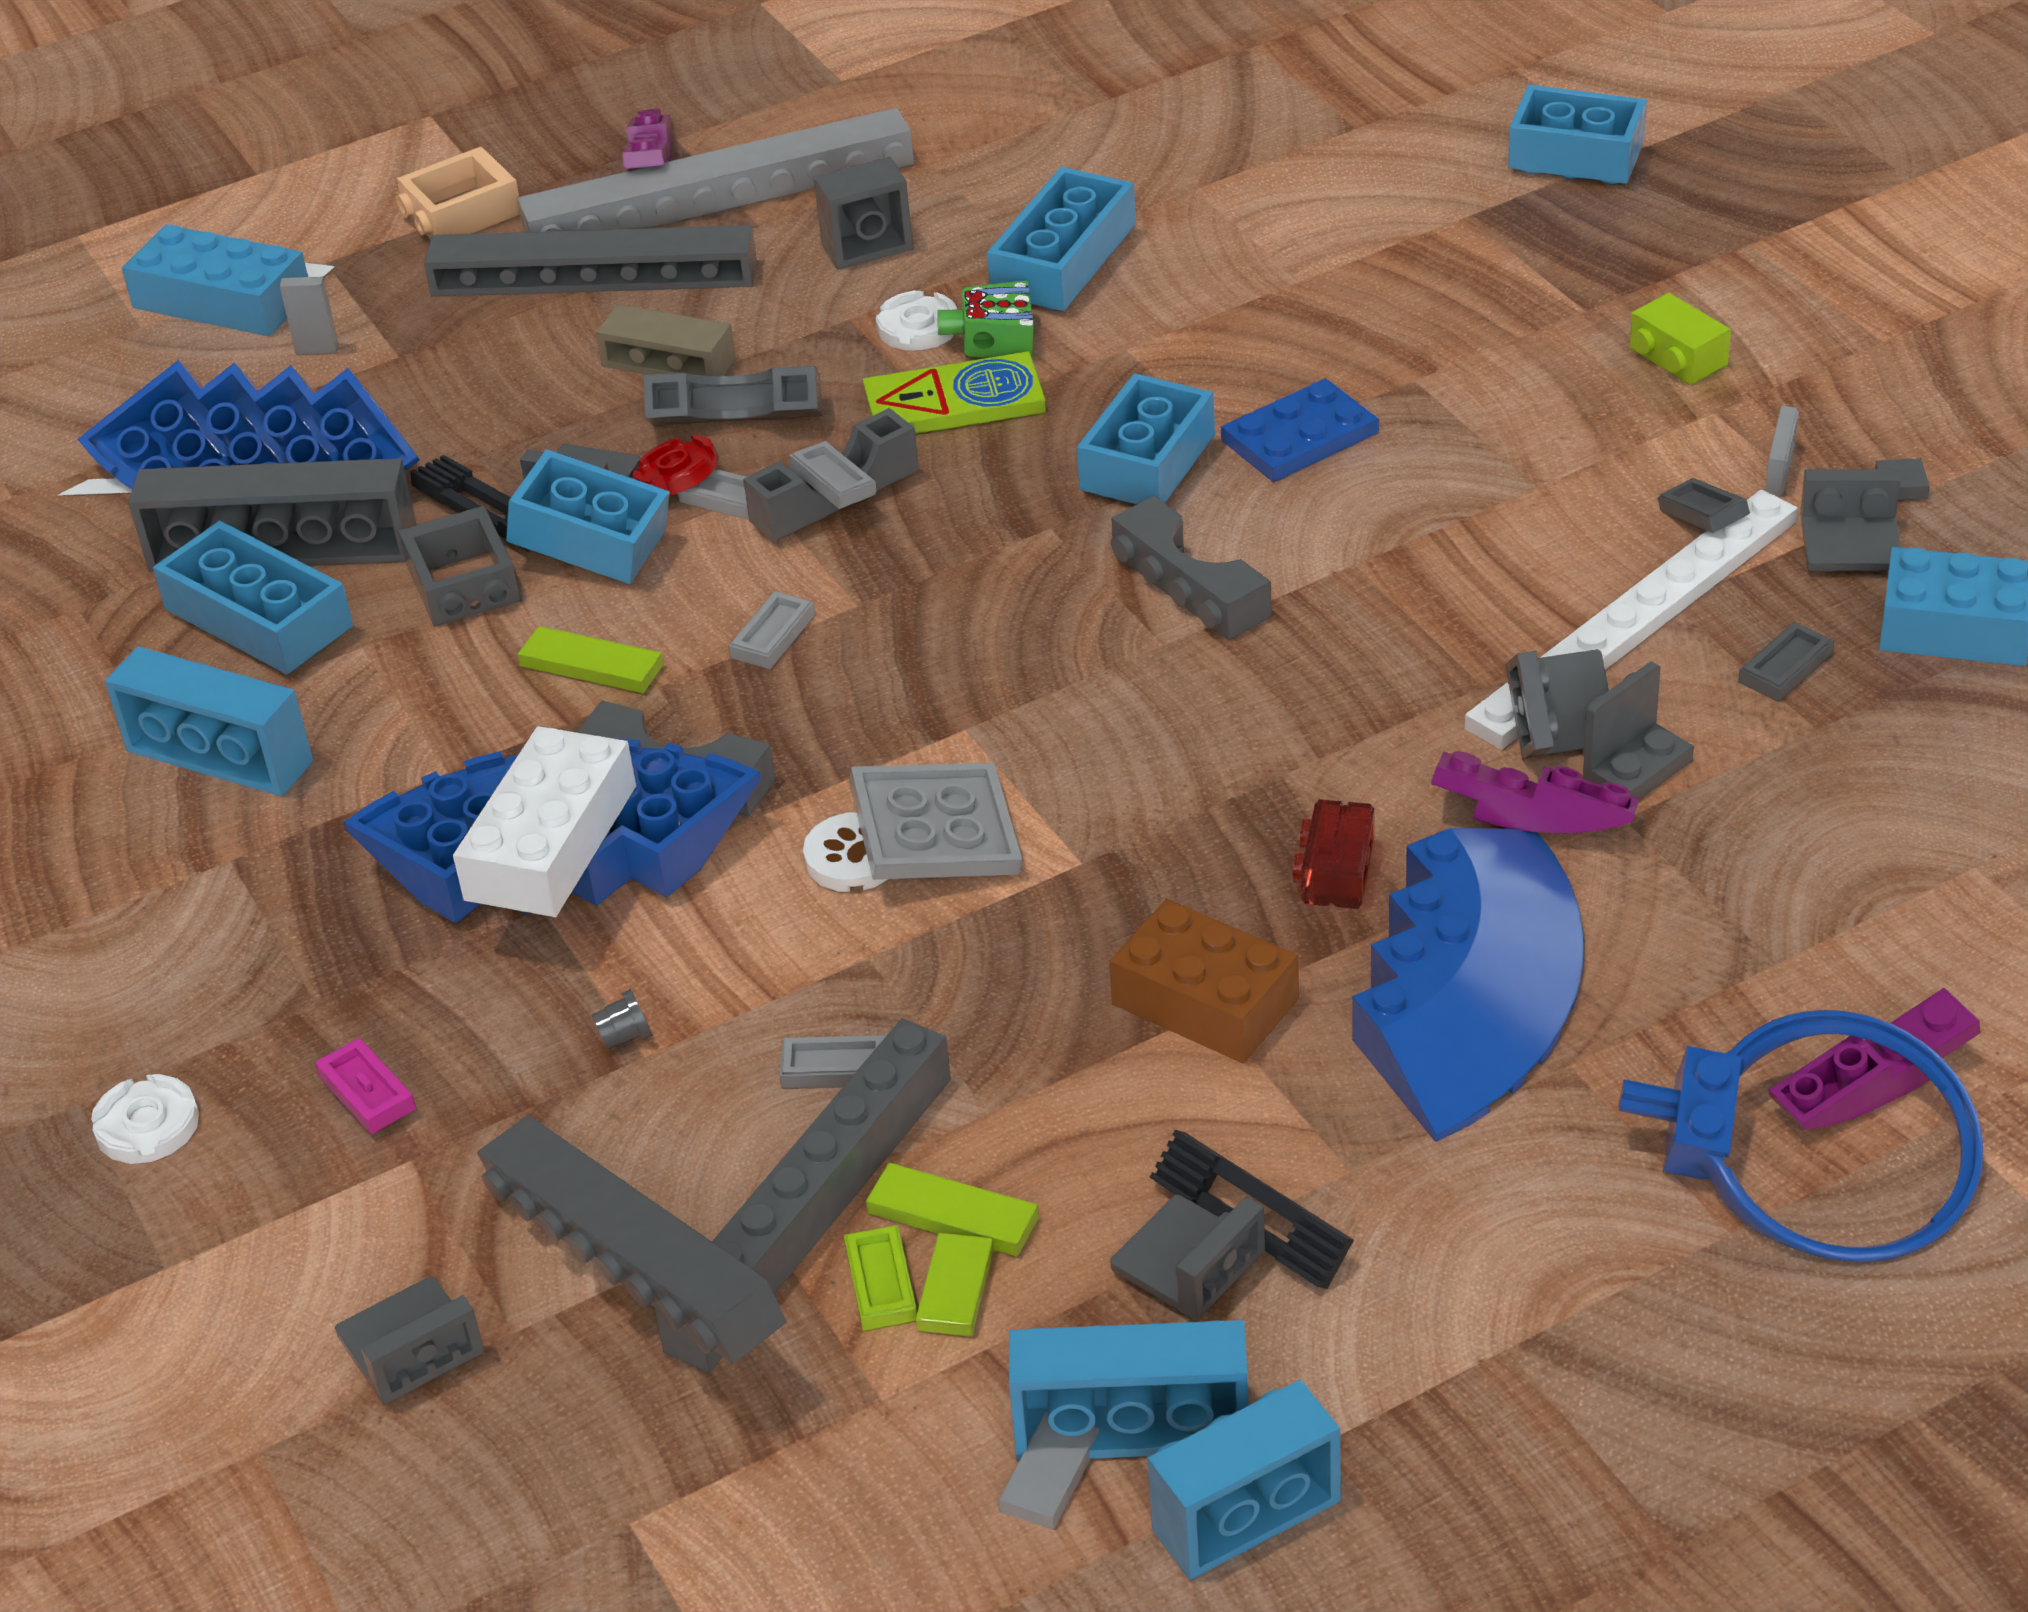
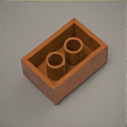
M1167 898L1109 960L1112 1005L1243 1064L1299 1000L1297 954Z

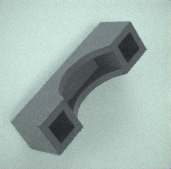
M816 366L771 368L760 373L736 376H703L689 373L643 375L645 419L652 425L822 416L821 377Z
M888 408L853 425L848 444L841 454L876 481V491L919 470L915 427L892 409ZM781 461L743 479L749 521L773 542L789 536L793 532L839 510Z
M1152 496L1111 518V547L1118 560L1127 563L1143 575L1147 582L1156 585L1172 597L1176 604L1184 606L1201 619L1205 626L1213 628L1228 641L1272 617L1271 581L1241 559L1213 563L1196 560L1183 553V518L1157 497Z
M602 700L576 732L612 739L640 740L642 748L664 749L665 745L652 740L647 735L643 711ZM727 733L711 743L698 747L683 748L684 754L705 758L709 753L732 759L760 772L761 780L738 814L749 817L775 781L771 747L768 743Z

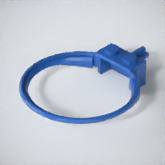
M1816 1010L1790 1014L1758 1027L1726 1053L1687 1046L1675 1077L1674 1089L1626 1079L1622 1083L1618 1111L1669 1121L1662 1172L1702 1180L1710 1179L1723 1202L1745 1224L1776 1242L1811 1255L1841 1261L1870 1262L1892 1259L1915 1252L1937 1240L1960 1219L1968 1208L1980 1180L1983 1164L1982 1131L1977 1111L1963 1083L1952 1068L1927 1044L1909 1032L1875 1017L1839 1010ZM1821 1034H1840L1867 1039L1881 1044L1908 1059L1934 1083L1947 1102L1955 1119L1961 1148L1960 1167L1949 1199L1931 1218L1930 1222L1916 1232L1896 1241L1875 1246L1849 1247L1827 1244L1800 1235L1771 1218L1751 1199L1739 1183L1733 1170L1730 1167L1726 1168L1723 1156L1728 1157L1730 1154L1739 1077L1763 1056L1785 1044Z

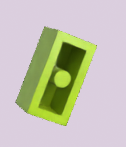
M1668 292L1631 313L1629 348L1689 385H1692L1728 365L1731 329Z

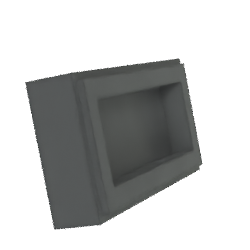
M1695 478L1657 497L1662 512L1711 533L1750 514L1747 499Z
M1793 622L1739 670L1738 683L1779 702L1833 654L1834 640Z

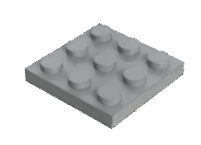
M994 763L851 767L849 784L873 880L1020 874L1022 857Z

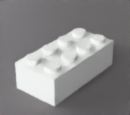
M537 726L453 854L463 900L557 917L636 787L628 741Z

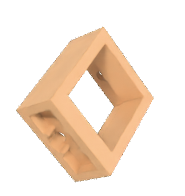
M482 146L397 178L400 194L396 196V202L401 214L405 218L409 217L415 223L421 235L426 234L430 239L432 235L472 234L520 215L517 201L519 192L516 179ZM476 187L478 188V189H476V190H474V191H471V192H469V193L463 194V195L458 196V197H456V198L450 199V200L445 201V202H443V203H440V204H437V205L434 204V203L440 202V201H442V200H445V199H447V198H450V197H453V196H455V195H458V194H460V193H463V192H466V191H468V190H471V189H473V188H476Z

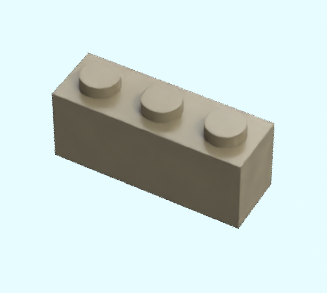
M617 304L596 331L601 365L606 368L646 375L689 373L703 376H724L736 359L732 327L729 323Z

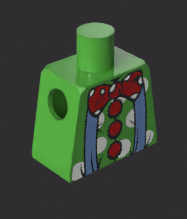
M1028 281L965 287L962 290L961 309L937 310L938 335H962L964 354L968 357L990 358L1029 351L1032 358L1033 318Z

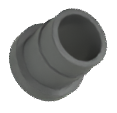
M631 989L621 993L622 999L591 1015L608 1050L639 1036H642L643 1040L653 1036Z

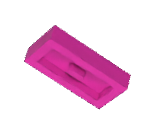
M360 1037L314 1062L318 1077L371 1135L416 1109L411 1092Z

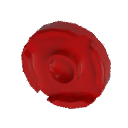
M692 435V441L685 443L682 442L681 438H674L654 447L643 455L639 462V470H634L632 476L635 480L670 491L669 496L696 486L710 476L718 465L719 456L714 444L707 437Z

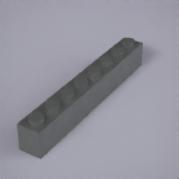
M752 225L432 235L424 265L431 297L752 287L757 257Z
M901 1018L712 1242L768 1280L775 1294L950 1082L951 1074L946 1036ZM655 1308L663 1352L710 1373L723 1357L713 1350L709 1354L704 1353L695 1344L686 1330L682 1327L678 1330H673Z
M530 1115L525 1116L477 1151L487 1171L482 1174V1180L490 1193L498 1201L506 1198L524 1220L529 1222L531 1219H535L539 1222L541 1228L554 1242H558L561 1239L565 1241L582 1263L586 1264L591 1260L612 1285H616L619 1282L625 1285L632 1297L642 1307L646 1308L648 1305L655 1307L663 1320L673 1330H678L682 1327L704 1353L709 1354L713 1350L733 1365L787 1323L768 1280Z

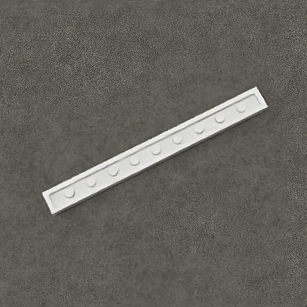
M1762 489L1747 500L1750 511L1749 515L1714 533L1704 532L1541 657L1599 649L1602 652L1605 670L1794 525L1797 522L1798 507ZM1508 682L1465 714V730L1500 750H1503L1518 738Z

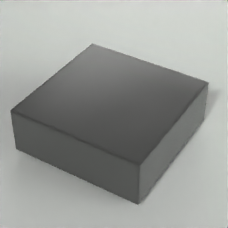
M1921 458L1876 461L1875 469H1899L1900 488L1898 500L1928 499L1930 485Z

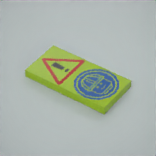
M1029 351L862 378L870 416L890 408L915 427V434L1046 412L1045 397Z

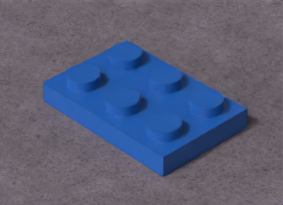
M1324 378L1221 426V441L1269 480L1275 482L1379 433V418L1327 378Z

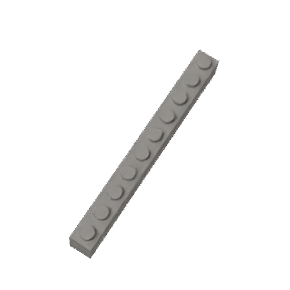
M892 108L665 162L661 166L644 167L517 197L523 232L652 228L814 189V176L886 157H891L898 168L913 165L911 130L899 110Z

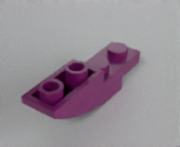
M660 109L637 111L638 115L632 118L626 127L628 144L622 152L624 169L631 171L644 167L661 166L665 162L671 161L670 114L661 115Z
M1443 751L1431 781L1432 785L1478 800L1473 819L1501 827L1531 832L1583 833L1630 824L1633 821L1640 799L1632 796L1627 788L1619 784L1604 782L1602 785L1582 779L1581 773L1569 767L1555 766L1552 769L1544 766L1538 783L1529 781V777L1519 770L1507 767L1497 770L1481 764L1479 758L1462 751H1455L1452 754Z
M1942 988L1891 1022V1024L1923 1041L1938 1053L1941 1058H1944L1981 1033L1979 1019L1945 988ZM1849 1036L1768 1091L1769 1096L1803 1130H1810L1838 1124L1867 1114L1906 1095L1930 1079L1912 1062L1897 1052L1870 1040Z

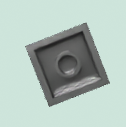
M891 157L813 177L821 245L837 270L913 250L907 182Z

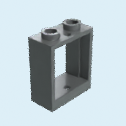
M485 506L398 530L407 568L433 626L521 601L514 566ZM485 553L490 554L494 565L435 582L429 572L431 569ZM473 601H479L475 606L470 605Z

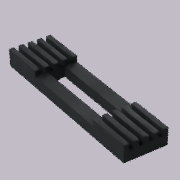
M445 455L440 456V460L434 459L433 464L427 462L425 467L419 466L418 471L414 469L410 471L411 485L414 488L459 513L481 507V505L461 495L459 492L463 490L505 513L507 516L504 519L486 509L498 535L506 539L508 505L511 497L473 477L472 470ZM518 546V547L524 549V550L527 551V552L532 551V550H529V549H527V548Z
M1174 1130L1172 1134L1175 1137L1174 1140L1168 1141L1166 1145L1169 1147L1168 1151H1163L1161 1157L1164 1158L1163 1161L1157 1162L1155 1167L1158 1170L1156 1173L1152 1172L1149 1178L1175 1195H1181L1220 1217L1225 1212L1230 1213L1234 1208L1208 1192L1215 1178L1219 1175L1294 1223L1292 1226L1295 1228L1294 1232H1289L1287 1235L1288 1243L1264 1228L1265 1251L1275 1257V1260L1315 1286L1328 1289L1354 1240L1189 1134Z

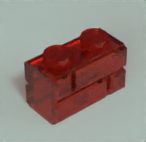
M1318 799L1314 805L1312 819H1302L1300 848L1306 849L1305 853H1295L1293 883H1301V900L1305 904L1329 906L1330 903H1333L1335 907L1359 909L1362 906L1375 837V808L1371 804L1348 802L1347 805H1343L1341 801Z

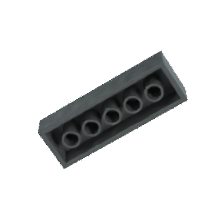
M402 458L139 469L128 501L148 572H154L153 567L219 520L308 566L406 562L398 530L417 525Z

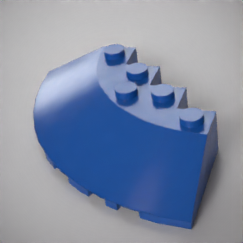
M177 360L77 439L97 463L130 489H133L139 469L402 458L404 470L406 471L420 461L390 418L349 368L345 369L315 393L292 365L261 389H258L254 382L234 362L203 387L200 381Z
M618 739L628 741L636 787L571 893L597 906L628 880L633 879L667 898L702 869L761 780L760 772L732 759L709 753L705 758L684 754L683 747L680 745L667 743L664 749L642 748L640 740ZM501 751L464 761L465 769L443 776H439L437 771L423 776L421 777L423 785L400 796L395 791H392L343 822L345 830L421 904L457 923L479 906L480 903L463 900L453 854L518 755L503 758Z
M1449 828L1407 845L1406 888L1389 894V937L1371 944V988L1352 996V1040L1435 1142L1471 1125L1490 1112L1491 1103L1502 1097L1507 1091L1513 1094L1525 1084V1076L1537 1063L1542 1064L1551 1054L1560 1039L1561 1029L1567 1021L1570 1011L1575 1006L1584 964V932L1580 909L1566 873L1553 851L1537 832L1519 829Z

